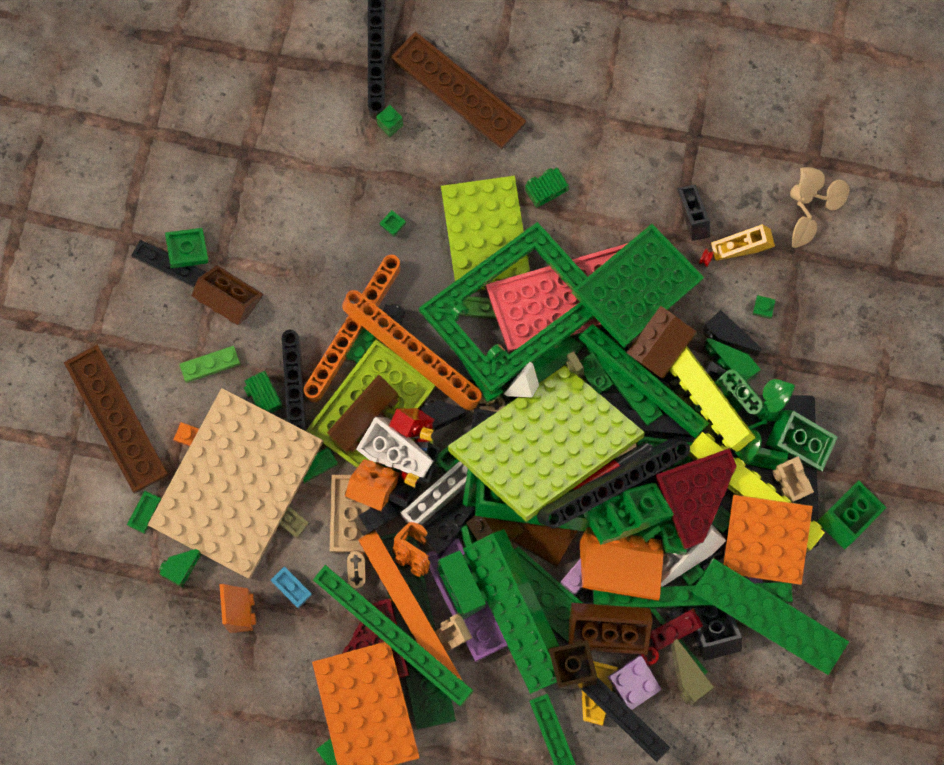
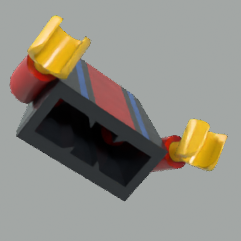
M425 427L422 428L420 437L413 440L433 460L425 476L419 477L397 469L401 471V477L405 483L414 488L417 479L425 483L430 482L440 448L430 443L432 441L431 434L434 430Z

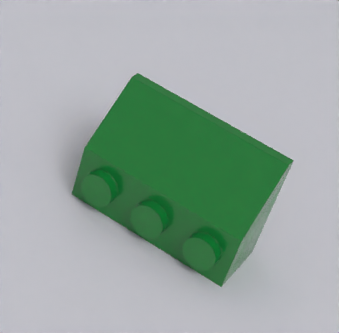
M459 550L439 559L437 570L457 612L461 614L463 620H466L485 608L487 598L484 591L479 590L476 584L479 583L474 572L471 573L468 568L470 562L466 554L462 555Z

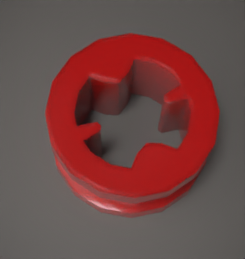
M706 248L699 264L704 263L708 267L715 252H709Z
M648 647V651L652 652L655 659L647 661V657H644V654H641L647 666H652L658 661L659 653L655 648Z

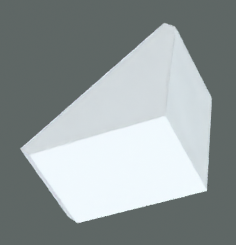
M529 362L511 382L504 393L506 396L533 397L539 387L533 363Z

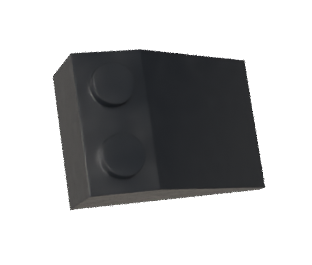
M698 606L697 608L701 611L698 617L703 626L695 630L694 635L703 660L706 661L741 652L742 636L734 617L716 606ZM687 607V611L696 607Z

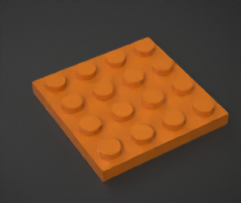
M733 494L724 565L742 576L802 585L813 506Z

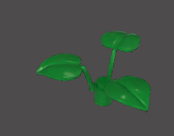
M773 379L765 385L763 398L766 400L764 402L766 409L762 415L758 416L761 420L760 422L748 426L755 439L740 451H735L744 463L751 464L753 458L758 454L762 443L760 434L756 430L751 429L762 424L766 425L767 421L774 422L777 420L779 411L786 406L793 394L794 384ZM735 380L731 381L732 383L736 384V386L739 385V383H737ZM743 388L740 391L741 398H745L748 395L747 388ZM733 394L726 398L736 412L743 408V405ZM752 404L754 408L758 410V406Z

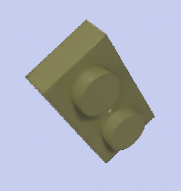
M573 351L567 355V368L582 378L585 376L584 368Z
M288 507L280 522V525L297 539L310 524L291 507Z

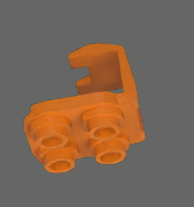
M409 522L395 536L392 551L395 553L396 558L394 560L401 566L405 564L412 567L411 572L420 577L429 572V556L405 540L410 535L425 545L426 540L423 536L426 537L428 532L422 525Z

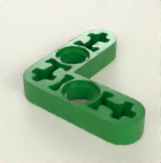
M728 370L714 382L717 387L723 389V395L726 398L733 394L750 414L760 416L764 413L766 409L764 401L737 371ZM734 376L735 381L739 385L736 386V384L732 383L730 377ZM743 388L748 389V395L745 398L740 397V391ZM750 400L758 404V410L754 409L752 403L749 402ZM695 405V409L701 413L700 411L703 410L701 406Z

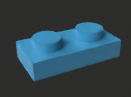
M285 566L270 580L297 608L312 596Z

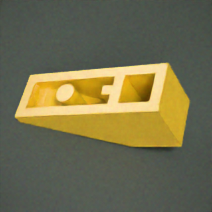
M763 224L711 243L716 261L758 253L775 247L771 229Z

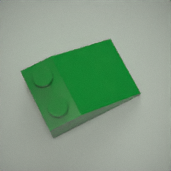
M781 410L766 445L775 451L788 453L789 458L799 457L801 463L823 472L838 437L793 410Z
M858 480L817 523L845 550L887 507Z

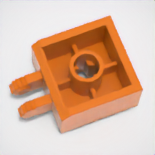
M364 459L349 478L345 497L381 511L388 502L390 494L395 489L400 473L393 471V467L388 466L386 468L382 466V463H375Z

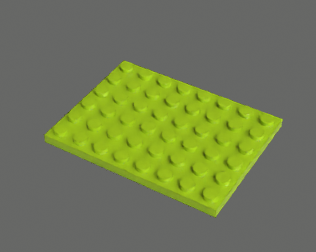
M563 366L539 383V387L533 397H518L448 445V451L527 522L537 515L543 507L562 497L644 438V431L574 372L569 371L567 366Z

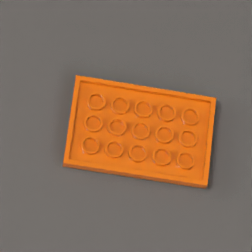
M386 642L312 662L337 765H398L420 759L392 648Z

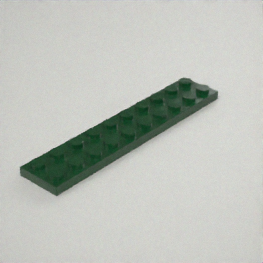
M398 532L379 536L431 627L436 631L424 575L417 577L411 572L412 567L405 564L401 566L394 560L396 557L392 550L394 538ZM409 535L405 541L417 548L416 539ZM392 600L397 625L415 640ZM407 661L410 676L406 677L417 730L456 722L451 698Z

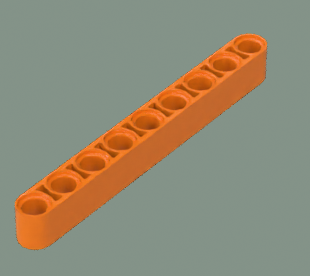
M388 255L383 259L362 293L367 299L370 294H376L377 298L370 301L377 307H379L400 273V260L397 256ZM389 263H395L396 267L390 269L387 267V265ZM381 278L387 280L384 284H379L377 281ZM350 316L345 320L304 387V393L309 402L316 403L321 400L346 360V355L364 328ZM351 325L358 327L356 331L352 332L348 328ZM341 341L348 342L346 347H339L338 344ZM331 357L338 358L336 363H329L328 360ZM321 373L328 374L326 379L318 378ZM315 388L318 390L316 395L308 394L311 389Z
M351 290L346 294L342 308L350 317L462 408L468 411L476 408L482 393L475 385L360 292Z
M376 530L358 539L416 642L461 679Z

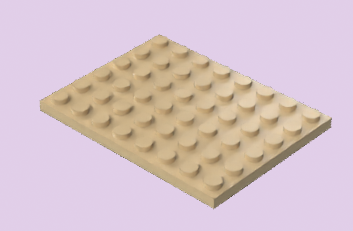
M221 388L148 526L193 550H199L201 554L251 579L318 453L323 440Z

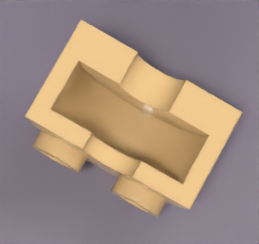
M799 457L778 465L776 470L773 471L776 481H780L782 486L780 489L782 495L793 502L814 492L804 474V468Z
M460 613L440 623L441 628L434 631L446 652L472 639Z

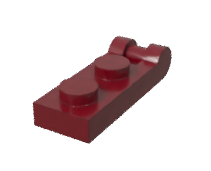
M691 609L651 631L650 639H652L655 645L653 647L658 651L673 643L674 640H679L701 628L703 625L695 610ZM662 633L665 640L661 641L658 634Z

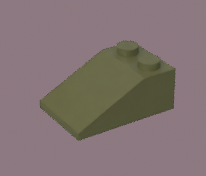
M676 639L671 645L678 687L681 692L679 696L686 705L689 703L693 706L709 694L714 687L678 639Z

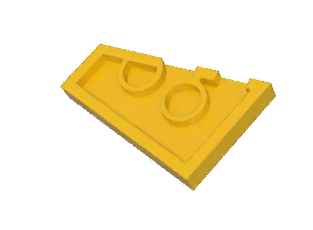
M593 661L597 677L613 691V686L607 676L618 670V667ZM582 691L583 721L603 726L606 713Z

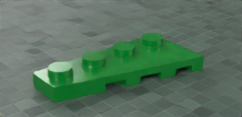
M567 337L533 362L538 384L562 368L568 361V354L573 351L575 354L581 352L585 345L571 337Z

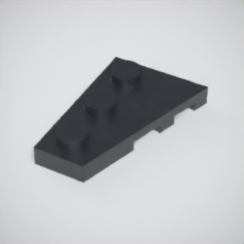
M464 495L422 524L428 532L427 536L423 537L440 558L462 531L461 528L466 526V522L475 514V506L466 507L463 504Z

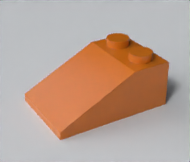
M219 584L222 623L229 633L253 631V625H256V615L252 613L251 607L255 605L254 594H250L248 588Z

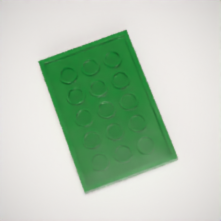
M651 224L576 286L571 293L625 348L640 335L660 306L669 310L697 286L704 277Z

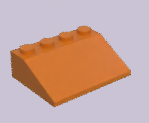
M586 527L580 540L582 588L659 601L663 565L662 540L651 538L645 542L640 536L629 535L600 545L593 530Z

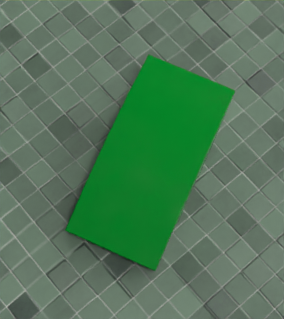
M655 482L627 489L621 495L614 496L583 513L600 545L640 532L674 515Z

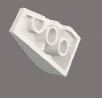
M375 417L356 450L371 461L424 477L433 460L410 437H405L390 427V419Z
M712 524L704 542L688 548L685 555L667 552L663 554L661 587L713 555L726 542L721 533Z

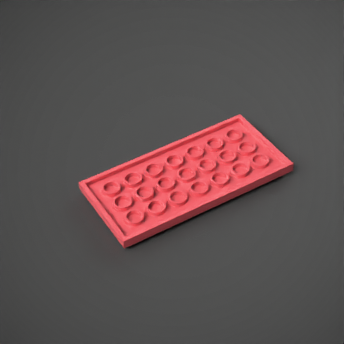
M627 244L572 260L588 277ZM550 266L485 285L509 354L580 303L571 293L572 290ZM594 317L570 336L584 332L592 324L597 328L603 327V325Z

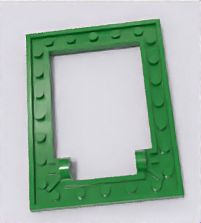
M538 222L419 307V312L491 394L519 374L529 362H535L594 318L580 302L511 354H508L501 345L497 344L488 351L486 356L456 323L461 312L464 316L469 312L468 307L463 303L465 299L534 249L571 290L587 278L584 272Z

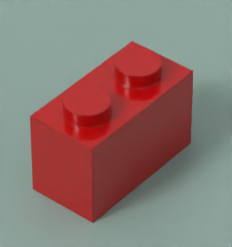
M398 408L389 426L405 437H420L422 428L432 429L435 419L418 408Z

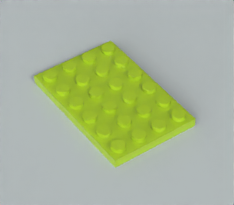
M515 176L441 186L453 272L456 281L519 236L524 230ZM528 255L524 256L489 283L530 272ZM485 286L480 288L478 291L486 290Z
M378 340L373 342L306 430L308 433L322 439L324 445L356 468L364 459H369L358 450L354 453H345L331 441L327 432L378 374L399 395L397 405L393 409L389 408L385 413L386 418L392 420L398 408L420 409L436 388L432 382Z

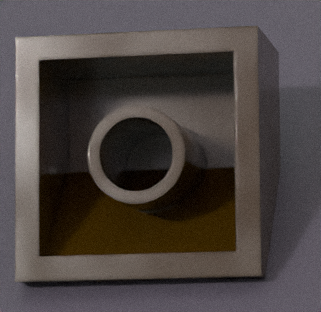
M474 516L466 522L477 540L505 529L510 542H512L525 532L522 524L516 521Z
M588 640L549 649L558 689H579L596 685L598 677Z

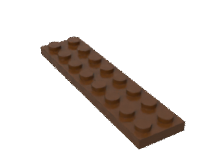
M416 31L391 56L393 62L501 150L526 124V120Z
M98 344L63 362L132 492L135 494L167 477V471Z

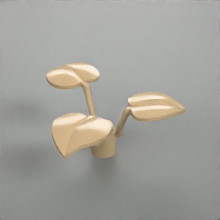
M810 167L800 168V182L792 188L790 195L798 201L797 205L802 208L807 217H801L796 223L792 237V247L797 248L809 243L817 232V223L811 220L812 216L803 204L810 203L813 197L827 200V209H839L844 205L849 196V185L845 181L836 180L832 182L827 189V196L817 194V191L824 185L825 176L823 172Z

